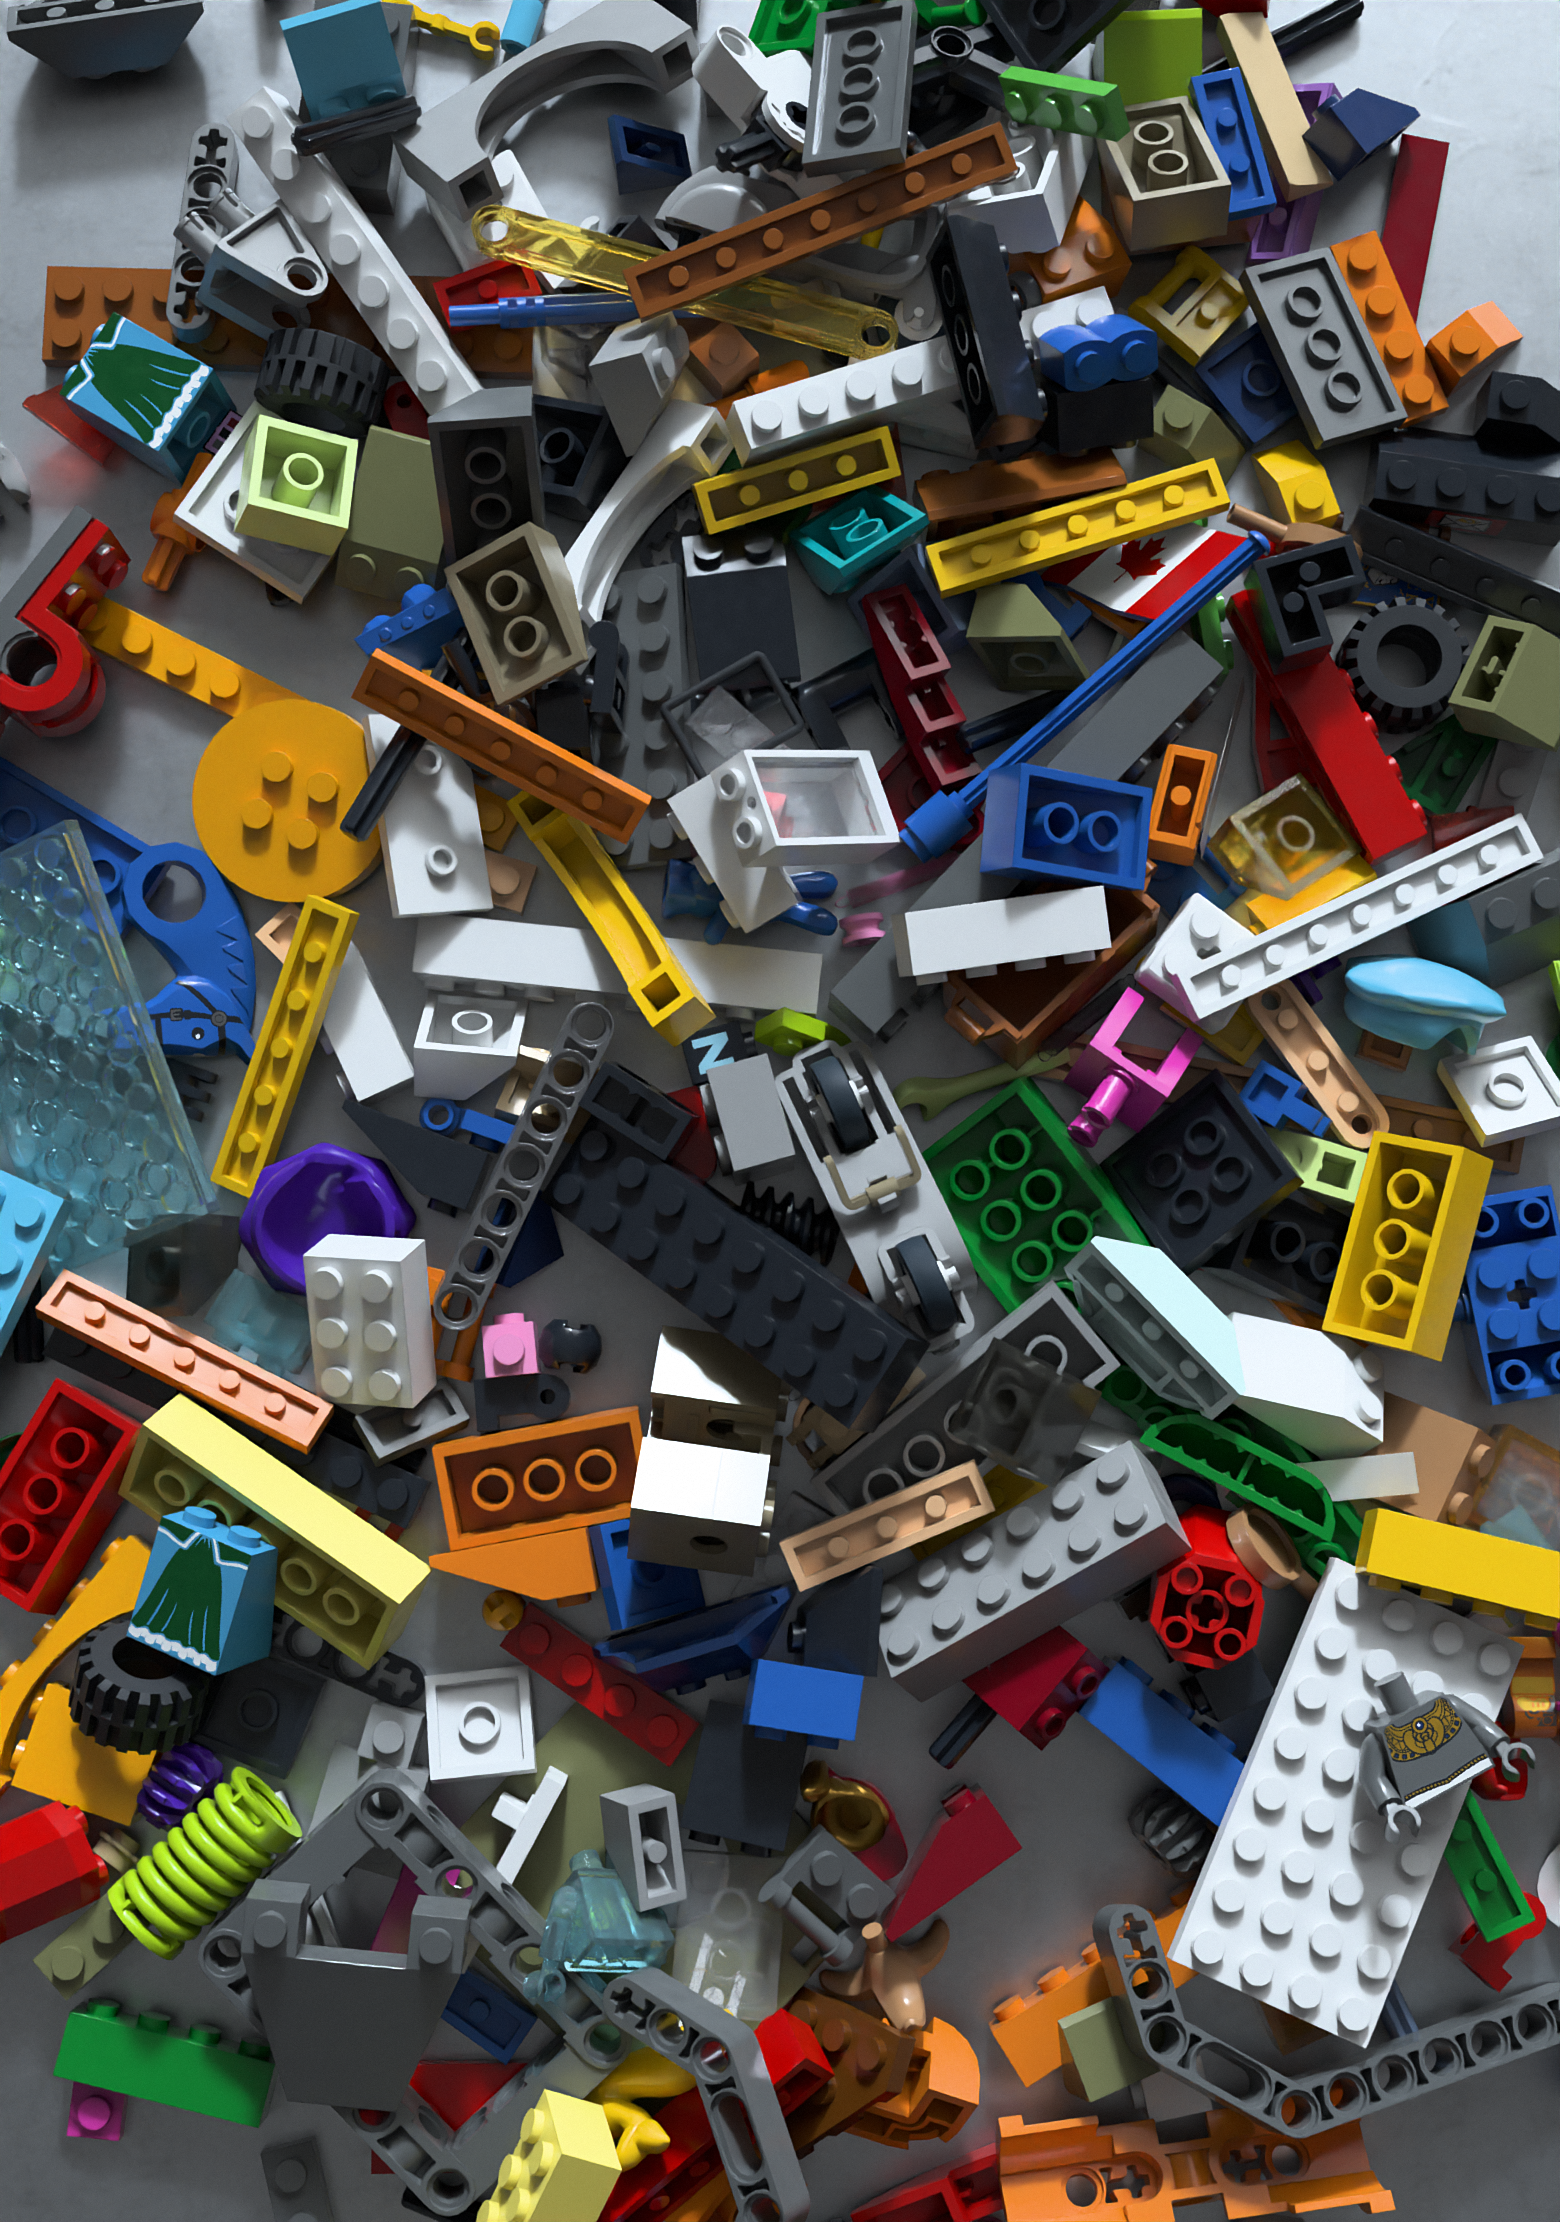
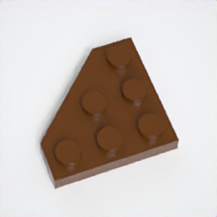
M804 1984L795 1993L789 2013L811 2026L835 2076L784 2118L798 2160L815 2151L814 2145L825 2137H836L863 2119V2112L876 2103H887L899 2095L903 2088L916 2042L915 2038L813 1985Z

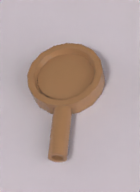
M1236 503L1232 505L1226 522L1248 532L1258 531L1262 533L1267 540L1277 544L1275 548L1277 554L1346 536L1339 531L1311 523L1284 525ZM1354 541L1359 559L1361 561V558L1363 556L1362 549Z
M1253 1502L1246 1503L1229 1514L1226 1522L1228 1537L1235 1553L1251 1575L1265 1587L1276 1591L1290 1584L1311 1604L1319 1583L1301 1567L1300 1556L1295 1544L1278 1519L1270 1511Z

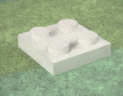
M1531 1036L1477 1049L1476 1055H1470L1465 1052L1440 1059L1436 1072L1482 1148L1560 1127V1081Z
M527 1665L424 1676L430 1781L433 1784L537 1773L530 1668Z

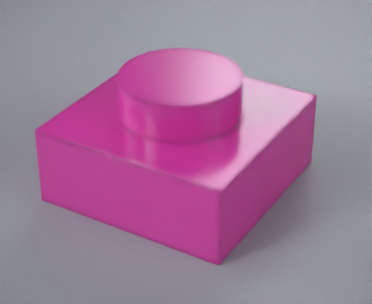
M74 2081L66 2136L120 2141L124 2136L129 2095Z

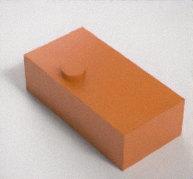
M632 1405L436 1442L432 1447L450 1551L630 1518L632 1497L644 1437L639 1406Z

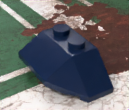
M795 1579L605 1636L591 1648L595 1658L658 1693L675 1688L677 1695L689 1694L706 1687L705 1679L724 1674L725 1680L731 1681L749 1675L751 1661L762 1659L767 1653L799 1589Z

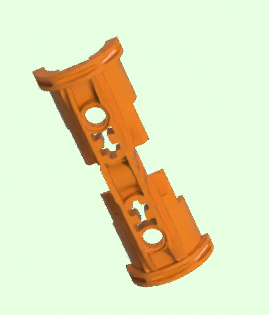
M1338 2079L1334 2081L1329 2092L1333 2106L1340 2102L1343 2094L1342 2085ZM1291 2097L1287 2098L1282 2104L1281 2115L1285 2124L1291 2122L1295 2114V2103ZM1222 2108L1205 2112V2122L1209 2138L1159 2145L1154 2119L1098 2127V2116L1094 2115L1024 2126L1022 2115L998 2118L996 2123L997 2173L1006 2222H1175L1172 2208L1211 2203L1217 2200L1223 2202L1225 2215L1229 2220L1284 2211L1297 2214L1356 2204L1367 2214L1394 2211L1396 2209L1391 2190H1385L1379 2183L1374 2171L1370 2169L1359 2123L1361 2117L1309 2137L1297 2139L1270 2132L1234 2111ZM1287 2146L1297 2153L1300 2160V2168L1296 2175L1286 2176L1275 2169L1272 2162V2153L1276 2147ZM1255 2149L1261 2150V2168L1246 2171L1240 2176V2182L1235 2181L1233 2174H1224L1222 2166L1230 2160V2155H1234L1237 2163H1250L1258 2158ZM1127 2170H1132L1136 2179H1144L1145 2186L1138 2191V2198H1132V2193L1129 2189L1113 2190L1109 2194L1113 2203L1107 2204L1105 2202L1106 2184L1100 2172L1108 2173L1107 2184L1122 2181L1127 2175ZM1261 2171L1265 2176L1266 2180L1260 2179ZM1082 2176L1092 2183L1095 2190V2198L1091 2205L1079 2207L1068 2199L1066 2184L1070 2178Z

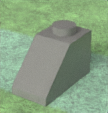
M644 1783L599 1795L605 1848L635 1910L642 1912L687 1899L675 1793Z

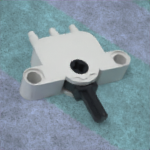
M721 25L717 28L692 64L691 70L697 82L741 131V137L721 144L716 148L714 153L718 159L716 167L720 172L730 171L734 174L757 164L767 174L779 181L786 182L802 200L870 173L874 168L807 178L802 166L813 58L797 50H787L766 58L755 44L736 27ZM860 237L855 238V239L850 240V241L845 242V243H849V244L856 243V242L859 240Z

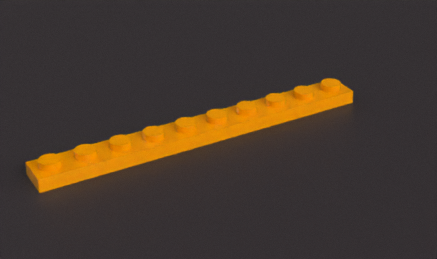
M104 596L98 602L97 613L90 624L84 629H77L92 649L230 719L254 706L270 701L285 699L310 701ZM474 783L483 846L503 855L519 822L507 806L506 802L508 800Z

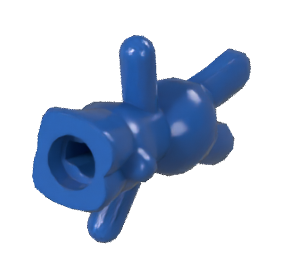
M674 858L669 859L662 887V917L664 919H671L676 915L691 914L696 918H711L703 932V938L709 945H718L730 927V923L719 905V902L725 899L715 882L708 885L704 881L695 865ZM821 870L789 875L803 899H824L830 897L835 893L838 881L832 873ZM801 902L764 924L768 925L782 921L816 934L831 936L836 932L838 920L827 909Z

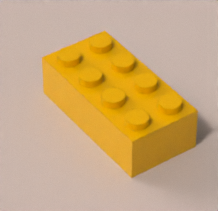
M1374 1131L1321 1330L1344 1336L1354 1341L1441 1362L1494 1161L1465 1147Z

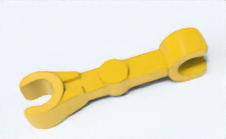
M408 0L381 1L413 5L418 27L429 30L438 37L447 36L469 43L472 53L481 60H491L494 57V49L491 46L478 43V39L483 36H489L494 40L500 39L499 28L492 22L480 21L471 28L450 21L449 18L442 14L432 15L423 12L421 8Z

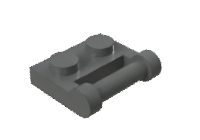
M819 1823L765 1883L759 1893L758 1900L769 1911L775 1912L778 1910L820 1948V1956L832 1967H838L850 1956L854 1943L862 1935L863 1928L873 1923L897 1895ZM799 1881L803 1882L843 1919L834 1931L792 1895V1889Z

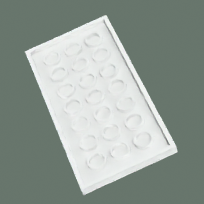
M1330 1557L1166 1957L1366 2049L1472 1782L1471 1779L1416 1809L1421 1818V1827L1416 1838L1411 1834V1830L1406 1824L1397 1822L1394 1824L1401 1834L1399 1843L1393 1844L1388 1842L1383 1832L1387 1817L1380 1816L1358 1779L1361 1743L1366 1737L1363 1724L1367 1720L1386 1711L1374 1684L1383 1677L1402 1671L1414 1695L1425 1690L1443 1692L1445 1695L1454 1694L1486 1714L1495 1723L1525 1646L1437 1604L1422 1600L1420 1596L1401 1588L1400 1593H1394L1369 1587V1576L1355 1573V1566L1338 1558Z

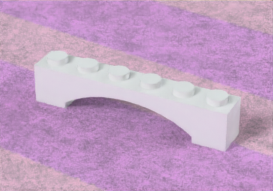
M673 398L636 455L633 456L565 556L564 560L574 584L589 661L570 670V673L581 675L596 653L589 642V630L594 623L601 621L604 605L612 583L622 563L638 539L665 508L691 487L690 484L699 482L705 477H714L733 449L734 445L725 420L717 408Z

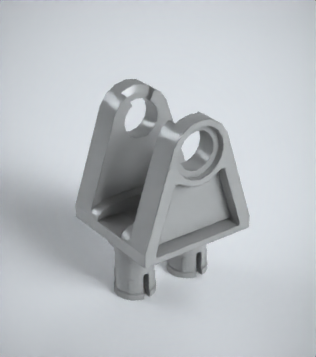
M226 188L223 194L220 192L210 203L208 213L231 232L223 239L196 212H191L189 218L185 216L178 223L173 232L174 237L191 250L204 264L203 270L205 274L196 296L204 305L268 341L270 334L274 333L275 330L287 329L280 326L273 319L272 313L277 311H283L293 316L297 322V328H309L311 318L306 305L307 303L319 300L324 294L328 276L326 269L298 221L290 213L281 198L255 215L230 188ZM288 275H304L310 280L313 288L310 290L296 288Z

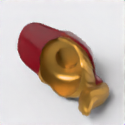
M815 1759L809 1762L801 1774L800 1790L803 1800L812 1803L810 1813L812 1829L814 1830L820 1823L882 1881L889 1880L898 1875L907 1863L908 1850L897 1823L894 1809L886 1796L868 1780L857 1776H839L824 1760Z

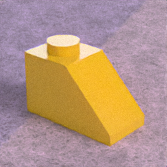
M1298 439L1251 455L1252 464L1273 520L1284 525L1311 523L1330 529L1333 527L1341 512L1323 465Z

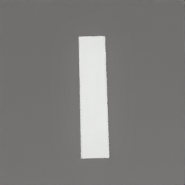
M1244 673L1200 841L1201 860L1245 691Z
M1413 1452L1296 1463V1465L1309 1471L1323 1483L1332 1501L1419 1493ZM1216 1483L1222 1510H1237L1238 1508L1225 1498L1230 1490ZM1240 1496V1497H1241L1243 1500H1245L1247 1503L1251 1502V1501H1249L1248 1499H1246V1498Z

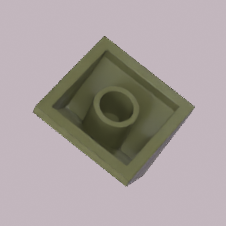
M1148 1981L1132 1987L1138 1997H1141L1147 1991L1149 1983ZM1112 1997L1057 2021L1063 2082L1068 2093L1091 2103L1160 2072L1159 2069L1139 2059L1130 2051ZM1159 2022L1151 2028L1149 2033V2043L1154 2051L1159 2050L1165 2041V2030Z

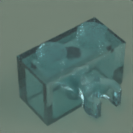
M235 1268L203 1321L215 1329L211 1338L235 1352H238L242 1345L259 1354L255 1364L282 1378L285 1371L300 1375L312 1355L308 1309L284 1294L275 1291L248 1273Z

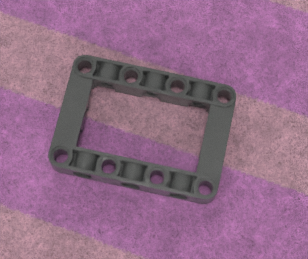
M387 1768L378 1770L370 1775L368 1779L261 1879L311 1884L309 1913L313 1904L334 1883L339 1886L346 1880L353 1866L373 1846L377 1850L380 1847L384 1850L389 1847L417 1876L415 1883L428 1896L473 1900L469 1931L491 1953L489 1960L533 2006L538 2003L563 2029L560 2034L456 2131L433 2110L410 2084L396 2112L331 2106L429 2209L439 2215L452 2216L466 2210L469 2205L498 2179L499 2170L504 2158L508 2154H513L521 2138V2126L527 2111L530 2108L535 2109L544 2089L582 2100L617 2066L624 2062L630 2053L633 2036L615 2025L608 2018L602 2000L607 1984L593 1970L567 1969L565 1958L581 1957L407 1775L400 1770ZM381 1791L389 1792L397 1799L399 1808L389 1812L382 1811L374 1804L372 1795ZM455 1869L464 1870L471 1876L473 1884L467 1888L454 1887L448 1882L446 1873ZM249 1889L212 1925L200 1945L198 1961L205 1976L268 2040L242 1956H226L219 1949L217 1942L222 1939L233 1940L241 1949L246 1897L251 1890ZM527 1947H535L543 1951L547 1959L541 1964L532 1965L523 1961L519 1952ZM607 2024L615 2027L620 2035L612 2041H603L594 2035L593 2030L599 2025ZM443 2172H454L464 2182L458 2186H449L441 2182L438 2175Z

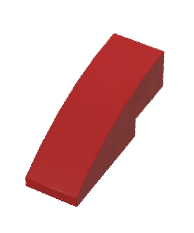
M995 2142L935 2167L851 2211L850 2217L852 2221L971 2222L1002 2210Z

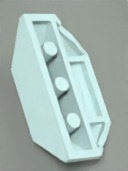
M1095 1236L1064 1267L1067 1277L1073 1282L1074 1294L1084 1319L1158 1396L1182 1407L1198 1410L1202 1416L1213 1420L1246 1391L1234 1324L1159 1248Z

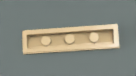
M1227 13L1219 16L1216 28L1217 37L1230 68L1239 67L1258 136L1286 203L1331 187L1333 181L1327 167L1302 137L1310 126L1263 13Z

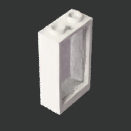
M742 750L710 772L742 868L863 864L873 861L902 843L870 750Z

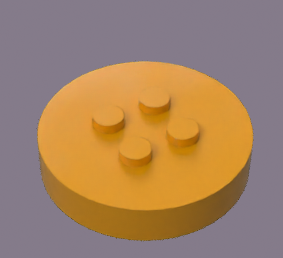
M285 699L254 706L231 719L219 730L205 749L197 767L192 791V810L195 827L202 846L222 874L240 888L256 896L280 902L305 903L307 895H317L328 900L344 894L363 882L378 867L383 859L378 822L365 841L356 842L340 830L342 820L370 776L363 725L347 714L320 703L307 700Z

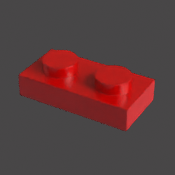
M525 250L433 283L435 294L451 335L479 325L451 327L449 306L499 303L498 298L543 296Z

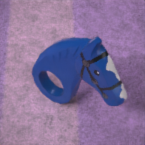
M178 842L150 846L127 867L119 893L125 918L162 955L176 976L156 997L148 1002L128 1005L115 1011L111 1017L109 1032L112 1043L121 1052L131 1054L198 1058L235 1054L249 1066L256 1046L250 1034L256 995V974L252 941L238 898L218 868L201 850ZM162 865H176L188 870L197 879L202 890V903L198 913L192 919L182 923H170L157 918L147 908L143 899L142 885L146 875L152 869Z

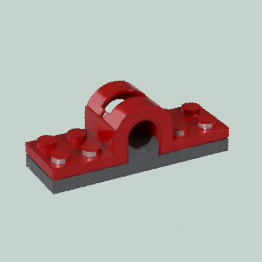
M78 505L74 507L0 602V738L5 731V722L9 716L40 739L42 736H68L89 725L103 705L106 694V681L102 667L99 664L101 658L77 629H84L90 624L97 613L98 602L108 589L114 590L122 583L128 573V564L131 559L110 528ZM50 664H57L53 676L48 681L38 686H31L35 674L41 668Z

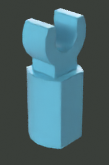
M513 0L500 38L502 50L516 56L536 43L545 16L544 3L546 0Z

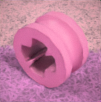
M862 913L840 919L839 927L846 931V936L842 938L843 947H862L876 944L886 934L885 931H881L879 928V924L884 920L883 913Z

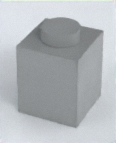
M379 1699L371 1704L357 1755L404 1769L410 1768L416 1761L426 1726V1711L409 1706H395Z

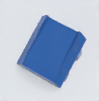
M417 584L404 594L401 601L402 612L393 617L386 615L376 616L365 625L362 634L353 639L368 660L375 649L378 648L422 672L423 668H435L443 655L440 647L452 640L458 628L465 627L466 625L456 600L446 588L435 591L430 585ZM478 656L472 664L474 669L481 665Z

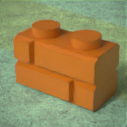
M1175 744L1167 745L1151 808L1148 858L1184 866L1194 865L1210 800V793L1212 792L1216 776L1217 754Z

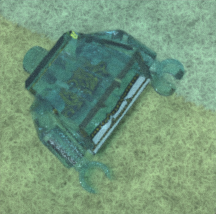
M589 1849L575 1854L569 1861V1868L572 1874L554 1892L551 1899L538 1955L544 1958L541 1970L529 1973L524 1979L523 1992L528 1999L539 1997L543 1989V1980L546 1985L544 2002L554 2001L564 1994L566 1980L564 1975L558 1970L559 1961L564 1963L566 1972L630 1973L643 1966H653L661 1970V1965L667 1963V1951L675 1942V1938L668 1927V1917L660 1906L642 1912L635 1910L617 1870L604 1868L596 1850Z

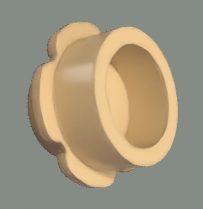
M115 1828L111 1835L104 1831L99 1833L102 1838L92 1849L95 1854H98L122 1875L134 1863L137 1865L140 1859L135 1856V1853L141 1847L118 1828Z

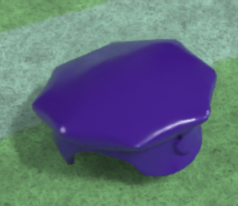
M323 1142L289 1158L266 1166L261 1171L239 1222L238 1233L242 1244L271 1288L275 1291L307 1298L303 1255L328 1234L408 1239L415 1226L417 1216L412 1206L402 1194L387 1164L382 1159L355 1153L334 1144Z

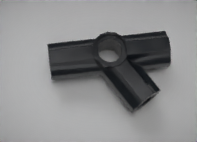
M993 21L965 31L954 26L938 27L931 34L928 44L915 48L911 97L928 91L945 96L961 92L1005 113L1007 110L1005 96L998 76L1011 67L1006 63L1014 61L1016 55Z

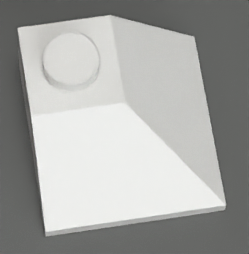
M429 989L414 1044V1096L465 1101L515 1066L529 1008V999L524 998V996L515 995L494 997L470 991H437Z

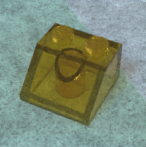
M1301 772L1229 816L1206 844L1236 884L1285 901H1289L1363 851Z

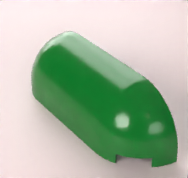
M1176 1414L1163 1418L1151 1425L1140 1438L1139 1442L1330 1543L1336 1523L1332 1499L1323 1483L1312 1473L1224 1426L1196 1414Z

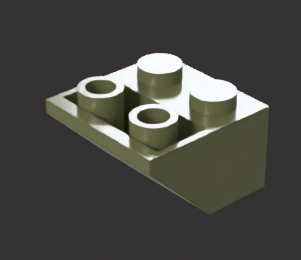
M1489 615L1448 701L1464 731L1557 752L1560 746V639L1537 625Z

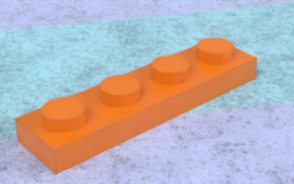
M1376 230L1330 246L1408 415L1405 422L1398 427L1399 430L1444 414L1449 407Z

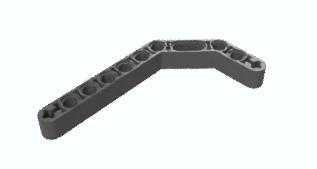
M1109 1904L1101 1908L1093 1920V1937L1130 2051L1144 2062L1260 2127L1276 2134L1297 2139L1306 2138L1560 2044V2016L1554 2015L1551 2011H1560V1982H1553L1287 2078L1185 2021L1155 1923L1150 1913L1143 1907L1134 1904ZM1124 1920H1128L1130 1929L1123 1933V1938H1119L1117 1929L1124 1925ZM1133 1950L1140 1953L1139 1957L1124 1958V1955H1134ZM1142 1968L1148 1976L1149 1984L1144 1995L1138 1997L1132 1989V1979L1136 1971ZM1524 2012L1527 2017L1528 2028L1522 2037L1518 2029V2020ZM1159 2022L1165 2030V2041L1159 2050L1154 2051L1149 2043V2033L1151 2028ZM1479 2029L1482 2035V2046L1479 2052L1475 2054L1471 2040L1475 2030ZM1432 2045L1436 2052V2063L1432 2070L1428 2071L1424 2058L1427 2049ZM1206 2048L1246 2072L1249 2077V2089L1244 2097L1238 2099L1199 2076L1196 2070V2059L1203 2049ZM1385 2062L1389 2068L1390 2077L1387 2085L1381 2088L1378 2083L1377 2074L1378 2069ZM1338 2079L1342 2085L1343 2094L1340 2102L1333 2106L1329 2092L1334 2081ZM1291 2097L1295 2103V2114L1291 2122L1285 2124L1281 2115L1282 2104L1287 2098Z
M643 1966L611 1981L605 1988L602 1999L608 2018L615 2025L695 2076L739 2211L735 2222H805L810 2209L809 2193L758 2039L753 2030L744 2022L653 1966ZM677 2017L681 2020L684 2031L680 2028ZM721 2045L725 2048L728 2054V2060L724 2057L721 2051ZM739 2100L743 2103L747 2111V2115L761 2154V2159L756 2155L739 2106ZM772 2201L777 2205L780 2215L773 2208Z

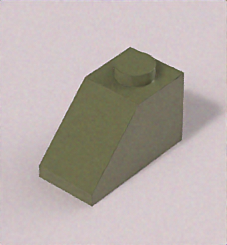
M1168 384L1153 410L1154 437L1138 440L1136 447L1175 469L1214 458L1226 487L1245 455L1246 449L1211 408Z

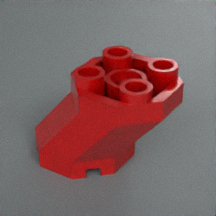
M1196 1504L1180 1514L1178 1518L1192 1550L1152 1572L1148 1622L1171 1658L1175 1661L1219 1670L1257 1645L1265 1604L1262 1598V1584L1244 1567L1230 1542L1226 1522L1228 1515L1232 1513L1231 1511Z
M58 1800L46 1803L0 1824V1944L81 1909L101 1898L100 1887L109 1883V1872L102 1858L98 1854H93L86 1834L89 1832L88 1822L84 1813L77 1805L66 1809Z

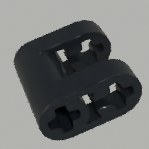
M874 647L792 688L791 700L803 719L804 728L816 750H851L834 717L870 698L873 699L894 737L898 739L906 735L892 703Z

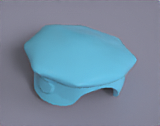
M1405 954L1367 955L1351 957L1347 960L1344 978L1348 987L1344 998L1345 1014L1349 1020L1359 1027L1380 1037L1422 1050H1429L1444 1037L1467 1054L1476 1055L1477 1045L1485 1024L1502 1019L1507 1015L1504 1000L1498 993L1480 981L1454 968Z

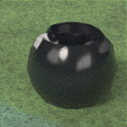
M553 1319L543 1328L538 1341L541 1361L546 1368L560 1369L561 1364H569L573 1367L574 1373H589L597 1366L602 1353V1336L597 1328L592 1324H580V1329H574L567 1326L568 1320Z

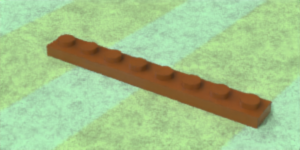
M999 121L906 158L905 163L892 164L624 269L622 270V276L639 319L643 323L1017 174L1018 167Z

